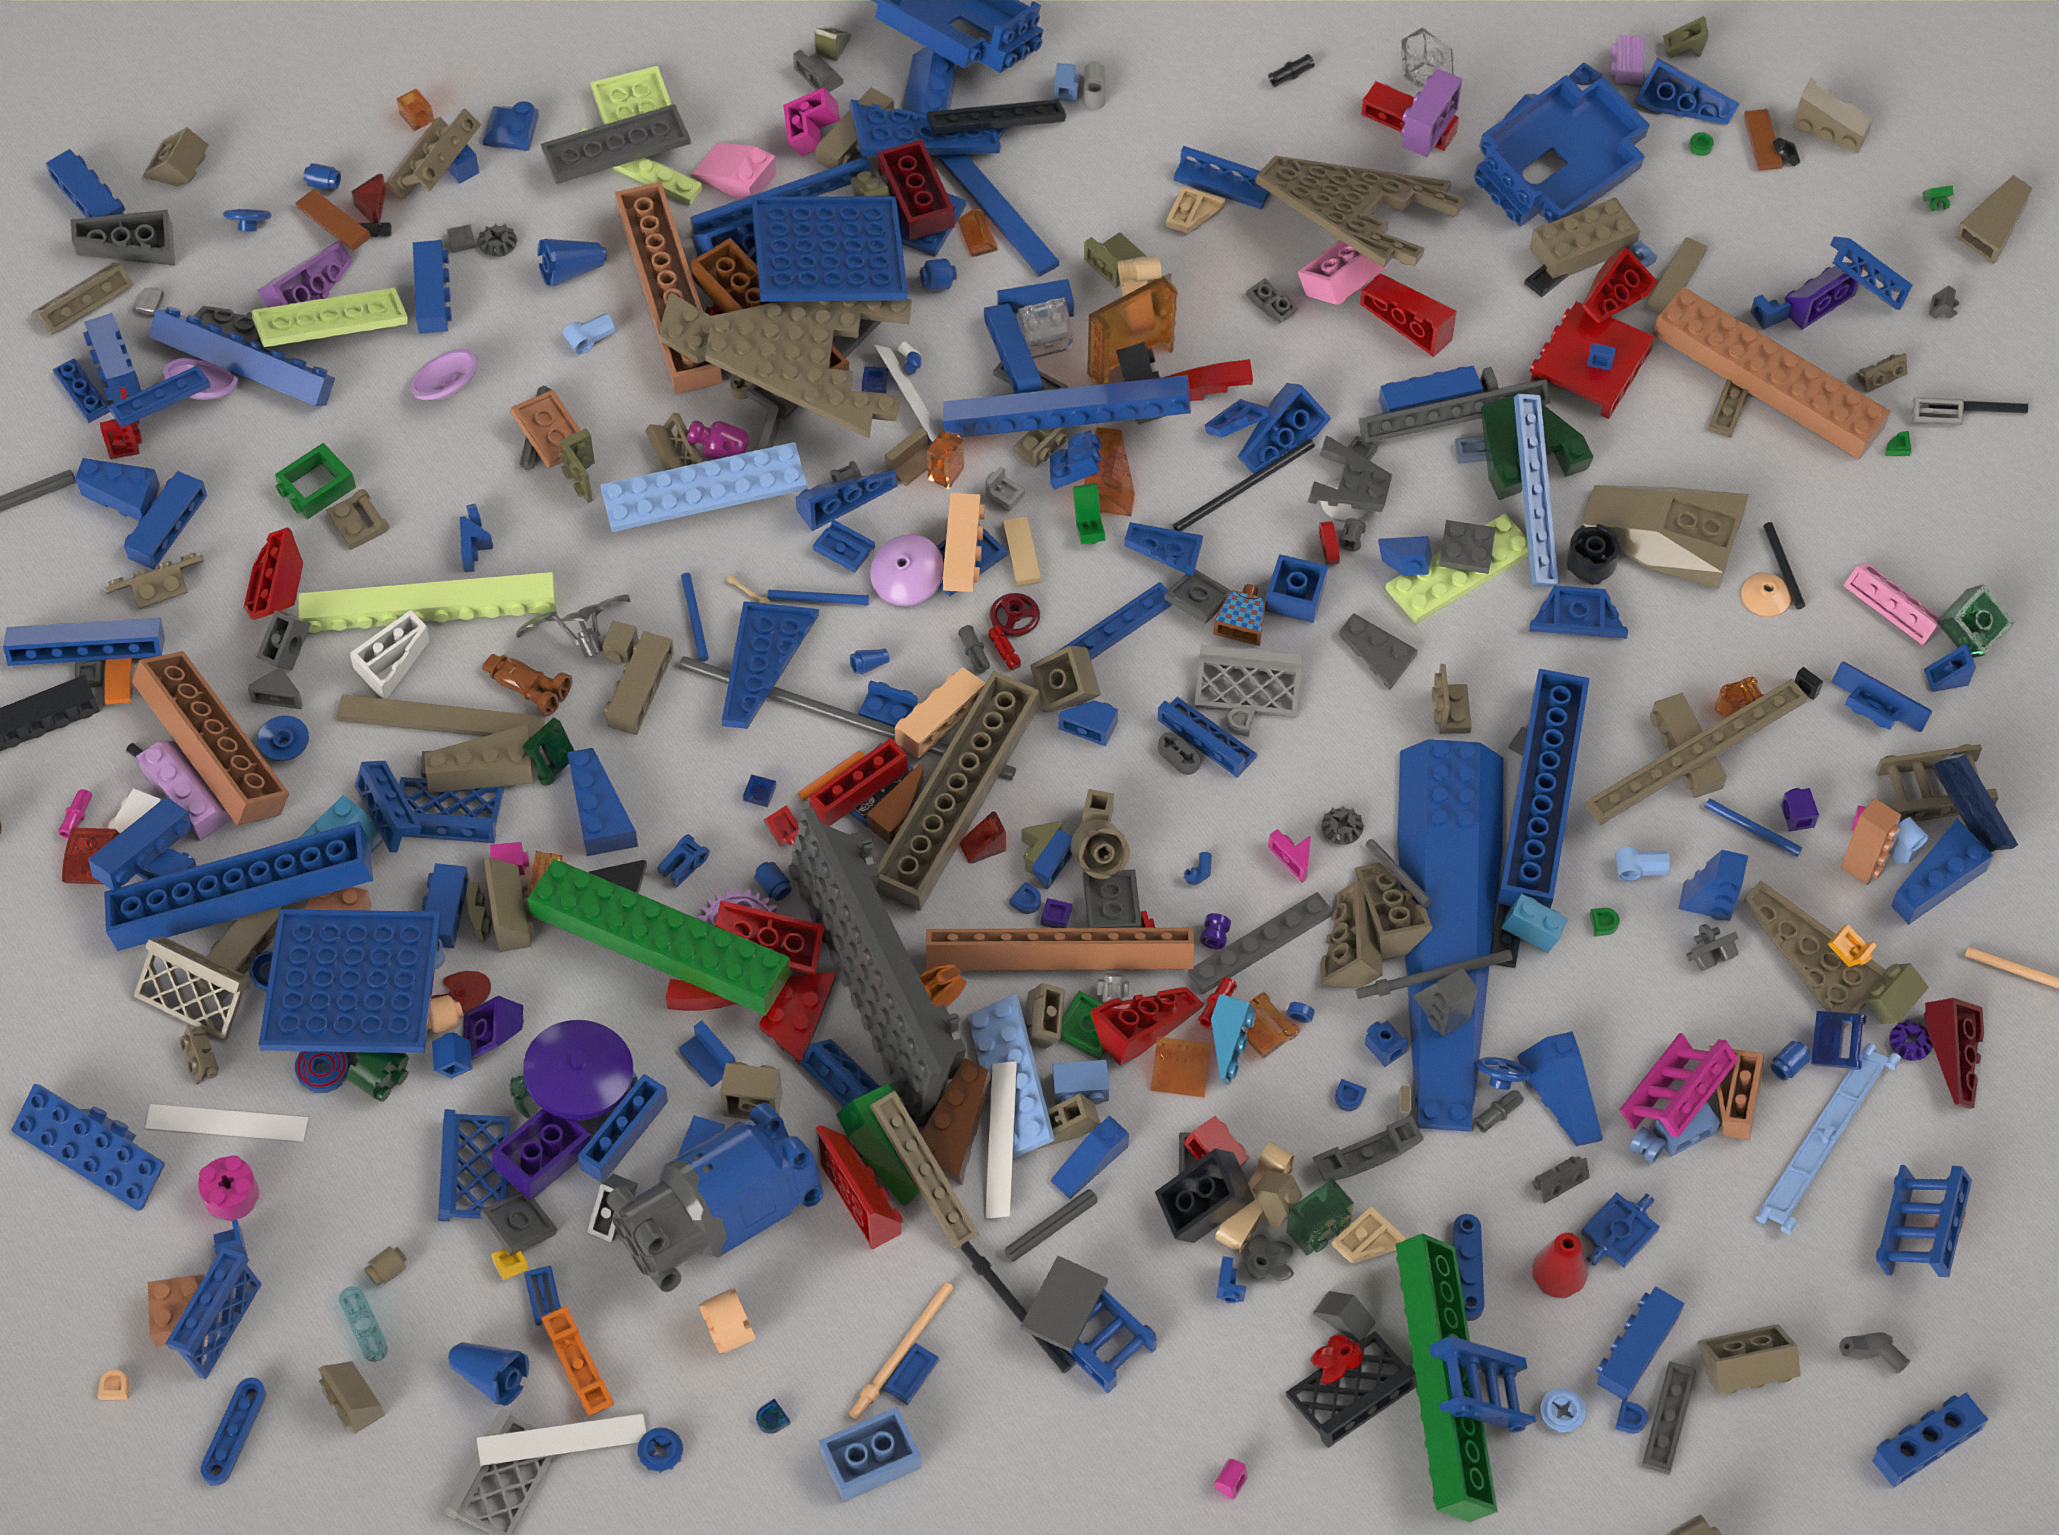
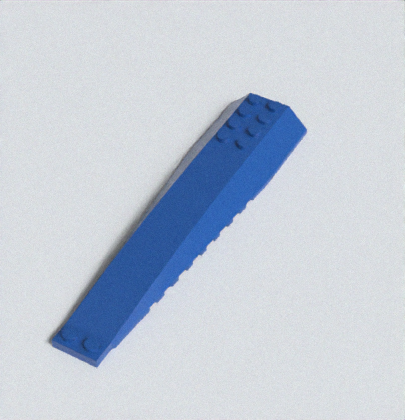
M1428 739L1400 751L1397 836L1399 866L1432 900V904L1425 908L1432 925V930L1405 955L1407 976L1491 954L1503 843L1504 757L1480 742ZM1400 883V887H1401L1404 891L1407 890V889ZM1412 895V899L1417 904H1420V902ZM1489 966L1466 972L1478 988L1470 1022L1445 1037L1430 1026L1428 1016L1413 997L1414 994L1439 979L1408 986L1414 1096L1417 1103L1418 1128L1467 1132L1472 1130V1111L1475 1103L1478 1076L1477 1062L1480 1058Z

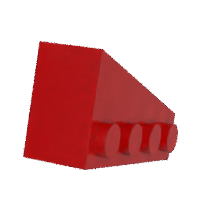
M1382 273L1378 274L1361 290V306L1432 357H1435L1452 341L1456 310Z

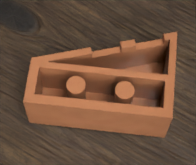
M1732 1049L1739 1060L1715 1089L1723 1136L1750 1140L1764 1071V1053Z

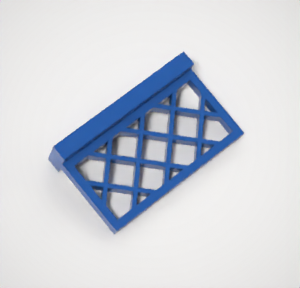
M400 778L399 786L408 803L414 809L413 812L422 827L419 835L404 837L495 843L496 825L504 786L445 791V793L434 798L428 792L427 779ZM405 787H417L419 791L409 796L405 792ZM460 791H469L471 793L462 800L455 795ZM487 792L496 793V797L487 802L481 796ZM425 795L430 801L419 807L414 801ZM451 797L455 804L445 809L440 803ZM476 799L481 806L471 811L466 805ZM434 806L440 811L438 814L425 813ZM460 808L466 813L464 816L451 815ZM486 810L492 815L491 818L477 817V815Z
M444 1109L438 1221H449V1218L482 1219L480 1213L485 1208L482 1205L492 1196L498 1202L507 1198V1179L492 1167V1161L485 1153L494 1146H498L501 1140L504 1141L509 1136L510 1117L455 1114V1110ZM460 1123H472L477 1130L467 1137L460 1130ZM492 1124L504 1125L503 1133L496 1139L486 1130ZM481 1133L491 1142L482 1150L472 1142ZM459 1137L463 1140V1142H461L460 1144ZM466 1145L476 1153L468 1162L459 1155V1151ZM479 1158L490 1167L481 1175L471 1167ZM465 1170L475 1178L466 1187L457 1180V1176ZM493 1171L501 1178V1183L495 1188H492L484 1180ZM478 1183L489 1192L479 1201L469 1192ZM464 1195L474 1204L468 1210L456 1209V1201Z
M224 1247L219 1251L166 1341V1345L170 1349L178 1351L195 1373L203 1379H207L262 1285L247 1265L248 1257L243 1253ZM249 1282L250 1285L245 1292V1284ZM236 1288V1296L232 1299L233 1289ZM235 1306L234 1313L231 1316V1308ZM222 1312V1320L218 1323L219 1313ZM221 1330L220 1337L217 1340V1331ZM208 1336V1344L204 1347L205 1337ZM203 1355H206V1360L203 1364Z

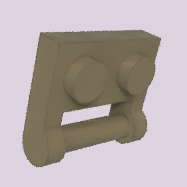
M365 489L358 490L352 497L326 509L329 518L350 550L386 533L390 528L387 521L380 517L370 502V496ZM362 506L373 522V526L368 528L355 508Z

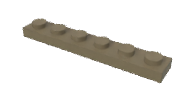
M893 1091L871 1104L870 1108L953 1249L979 1235V1232L897 1093Z

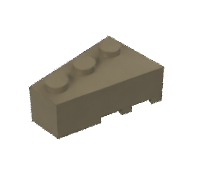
M1811 77L1801 95L1793 127L1843 146L1846 149L1859 152L1869 133L1873 118L1849 102L1844 104L1834 97L1836 93L1831 90L1826 92L1817 86V81Z

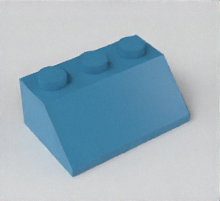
M344 795L299 837L360 822L370 841L371 853L384 841L376 825L363 809Z

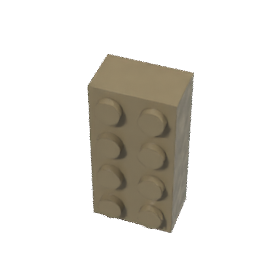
M1615 197L1533 229L1530 249L1542 266L1546 265V271L1554 279L1565 274L1569 276L1605 262L1609 257L1625 247L1630 249L1638 241L1640 230Z

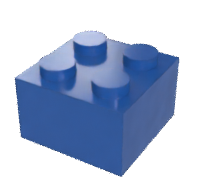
M1279 554L1266 594L1265 611L1314 623L1326 585L1328 566Z

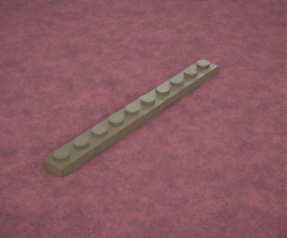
M1790 679L1586 801L1585 807L1602 825L1803 705L1808 697Z

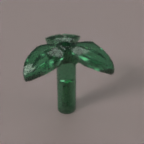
M511 1077L509 1089L511 1097L514 1096V1105L522 1116L529 1119L531 1116L523 1103L524 1099L530 1096L525 1086L524 1077Z

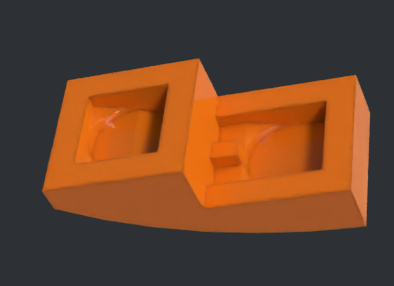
M132 658L106 660L104 678L105 705L132 702V672L134 665Z

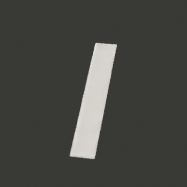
M874 344L923 428L928 432V436L935 448L940 451L953 453L892 350Z
M1017 1061L996 1063L992 1066L985 1219L1010 1216Z
M150 1104L145 1129L304 1142L309 1117Z
M643 1414L478 1437L476 1440L480 1466L638 1443L646 1433Z

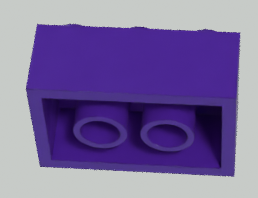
M542 1108L492 1150V1167L531 1201L579 1161L578 1155L591 1140V1134L576 1120L555 1116Z

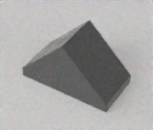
M281 667L248 686L249 695L253 703L302 709L303 707L299 691Z
M1328 1291L1313 1312L1315 1316L1357 1343L1366 1337L1376 1322L1356 1296L1352 1294Z

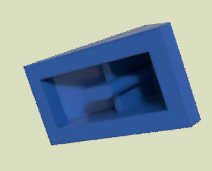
M1964 644L1926 667L1924 672L1931 690L1935 692L1969 686L1976 665L1968 645Z

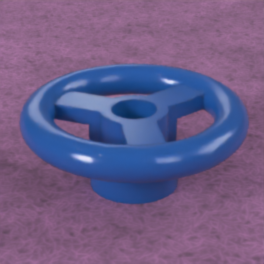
M232 209L224 211L223 216L227 219L240 220L238 223L239 231H257V220L270 219L272 214L265 210Z
M1484 1057L1477 1062L1478 1069L1484 1074L1491 1076L1489 1084L1498 1089L1509 1090L1512 1082H1522L1530 1077V1071L1525 1066L1512 1060Z

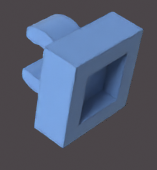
M1641 240L1634 243L1629 249L1645 268L1656 262L1657 255Z

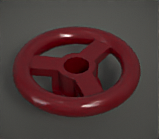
M1009 593L999 597L993 603L990 609V620L994 627L1000 626L1005 635L1022 636L1035 629L1040 620V610L1037 603L1031 597L1021 593ZM1025 603L1030 607L1029 609H1025ZM1000 606L1005 610L1008 617L1005 626L999 622L997 617ZM1032 617L1030 623L1025 627L1013 629L1015 623L1022 618Z

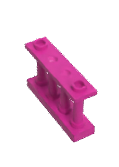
M1679 1033L1619 1110L1631 1129H1636L1646 1117L1661 1120L1670 1136L1679 1137L1739 1059L1727 1040L1718 1039L1710 1051L1693 1049L1684 1034ZM1690 1059L1701 1061L1694 1071L1683 1069ZM1674 1079L1686 1080L1679 1090L1668 1088ZM1659 1098L1671 1100L1665 1109L1653 1108Z

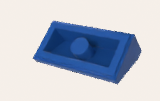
M1058 830L1032 865L1033 872L1046 889L1051 887L1072 857L1071 840L1073 836L1062 830Z

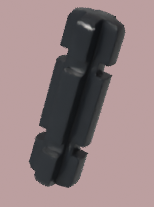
M377 222L359 223L369 231L371 237H378V234H381V237H386L392 234V227L389 222H381V225H378Z

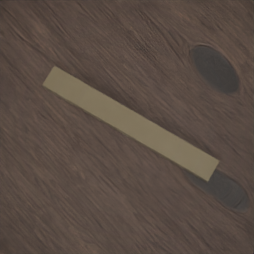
M342 694L337 712L338 721L474 736H487L528 724L529 737L531 738L545 723L544 716L346 694Z

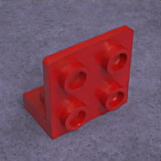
M125 387L120 388L122 400L131 396L127 395ZM116 419L100 422L101 433L110 459L140 454L138 444L143 442L140 429H138L139 420L121 428Z

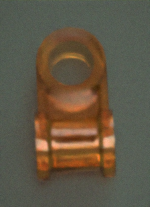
M1748 677L1722 686L1715 702L1717 713L1728 717L1765 695L1761 693L1757 685V678Z

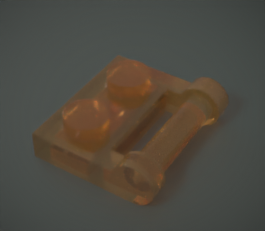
M1265 992L1260 993L1249 1001L1255 1008L1256 1020L1253 1027H1249L1246 1037L1248 1038V1043L1264 1059L1288 1040L1294 1039L1299 1034L1300 1029L1296 1024H1291L1270 1002V997ZM1262 1008L1283 1031L1279 1033L1257 1009Z

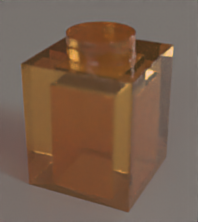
M417 88L397 98L399 114L413 131L425 127L434 121L431 105Z

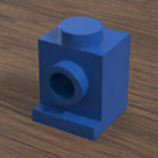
M1388 1020L1382 1024L1377 1021L1367 1029L1366 1032L1368 1034H1366L1365 1045L1384 1067L1406 1053L1408 1040L1405 1037L1403 1038Z

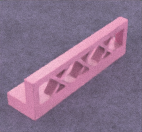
M1868 563L1857 565L1843 585L1922 645H1926L1935 631L1943 629L1947 623Z

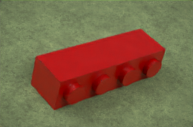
M1375 81L1363 99L1361 115L1401 132L1405 125V122L1402 120L1403 115L1408 107L1411 108L1413 106L1414 97L1391 88L1389 85ZM1454 115L1435 145L1436 148L1445 151L1454 138L1458 129V116Z
M890 738L810 794V807H813L819 821L822 824L831 826L908 771L907 754Z

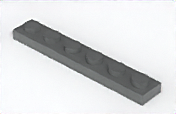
M1316 892L1195 965L1193 969L1188 970V976L1202 994H1205L1218 986L1223 977H1233L1332 916L1333 910L1321 895Z

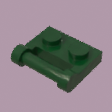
M554 717L523 745L526 754L531 757L539 773L538 779L540 783L544 786H548L555 781V776L569 764L567 752L574 751L561 722ZM540 746L550 763L548 766L540 753Z

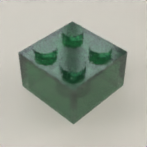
M1984 584L1966 589L1936 621L1957 648L1964 644L1968 645L1973 658L1986 655L2015 623Z
M1332 1178L1289 1209L1286 1232L1307 1256L1313 1251L1316 1253L1320 1252L1328 1245L1330 1239L1338 1236L1350 1226L1354 1202Z

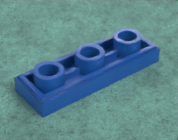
M75 358L53 369L54 375L88 423L110 413L108 405Z

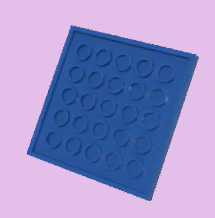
M896 196L752 197L760 301L908 300Z
M279 909L259 1038L260 1051L425 1053L441 925L440 911Z

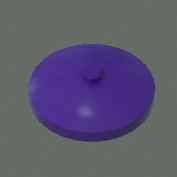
M569 1020L546 1028L534 1038L525 1054L523 1077L530 1096L545 1111L565 1119L586 1120L610 1112L625 1098L632 1084L633 1059L627 1044L612 1029L593 1021Z

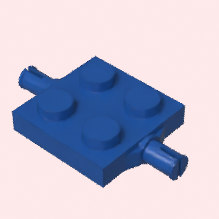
M1616 1192L1585 1225L1581 1234L1596 1247L1586 1257L1589 1263L1592 1261L1591 1265L1595 1266L1606 1255L1625 1268L1659 1231L1660 1226L1651 1220L1645 1212L1654 1203L1652 1196L1649 1198L1650 1195L1645 1194L1635 1204L1627 1201Z

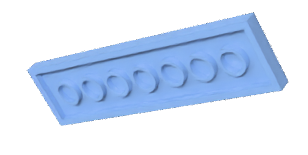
M793 442L601 484L600 487L611 532L806 490L807 484L796 443Z

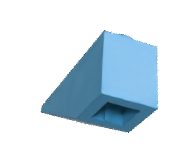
M1219 994L1211 1022L1220 1078L1225 1084L1230 1085L1231 1079L1235 1078L1238 1073L1239 1063L1237 1061L1240 1053H1244L1248 1042L1246 1035L1249 1027L1252 1028L1255 1023L1256 1012H1254L1255 1008L1249 1002Z

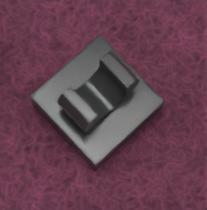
M1947 286L1932 295L1929 315L1935 319L1943 314L1947 318L1957 315L1958 312L1953 309L1959 305V301L1955 299L1956 290Z

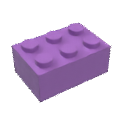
M1438 68L1432 76L1429 75L1426 78L1423 86L1424 89L1422 92H1417L1413 106L1411 108L1408 107L1403 115L1402 120L1405 122L1401 131L1403 148L1428 158L1459 109L1463 78Z

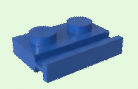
M834 519L830 527H827L813 544L814 551L854 573L869 556L870 551L875 548L874 541Z

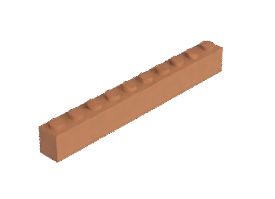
M1193 927L926 929V971L944 965H955L962 971L1193 969Z

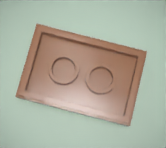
M554 390L515 405L510 409V413L547 468L549 469L563 463L559 456V452H561L560 441L581 430Z

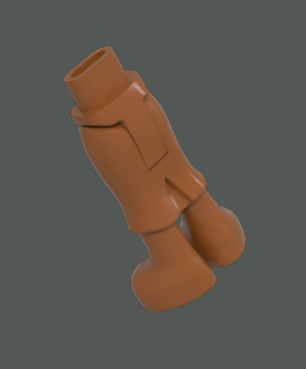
M491 654L482 666L484 671L490 673V678L496 680L502 686L518 692L526 700H531L537 704V709L544 715H551L558 709L559 700L564 701L572 685V677L567 673L560 672L552 679L545 676L543 672L536 671L523 662L514 658H507L505 655L499 657ZM542 688L545 690V692L543 693L539 691V689Z

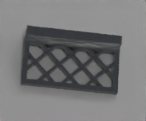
M1376 1331L1358 1342L1363 1354V1360L1358 1366V1371L1347 1370L1343 1376L1357 1378L1355 1389L1339 1387L1340 1379L1336 1380L1335 1387L1320 1385L1323 1368H1320L1286 1391V1397L1321 1435V1441L1327 1448L1417 1387L1413 1367L1411 1365L1406 1366ZM1373 1342L1381 1349L1380 1356L1364 1355L1365 1348ZM1363 1361L1379 1363L1378 1374L1362 1372ZM1383 1363L1396 1365L1399 1371L1393 1375L1382 1374ZM1360 1380H1377L1376 1387L1372 1390L1359 1389ZM1303 1390L1314 1391L1313 1402L1300 1401L1296 1395ZM1318 1392L1333 1393V1404L1317 1403ZM1338 1394L1354 1396V1402L1349 1406L1337 1405ZM1316 1410L1332 1411L1330 1419L1321 1424L1315 1418Z

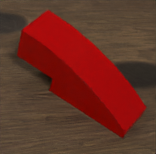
M671 978L665 997L667 1009L682 1011L719 1009L737 1004L683 980Z

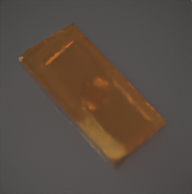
M976 207L957 219L972 257L999 250L987 217L980 209Z

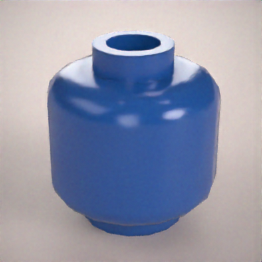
M945 258L927 260L924 266L920 268L921 283L929 291L950 289L953 280L957 278L955 266H951L950 262Z

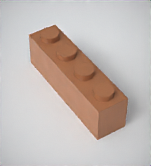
M1874 798L1858 819L1841 868L1866 885H1868L1873 877L1878 879L1886 867L1884 864L1891 855L1889 851L1896 842L1894 838L1901 829L1898 823L1902 815Z

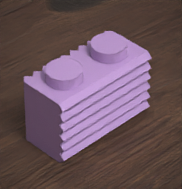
M1618 35L1616 43L1611 45L1610 57H1614L1615 60L1611 61L1610 75H1614V83L1642 86L1645 66V37Z

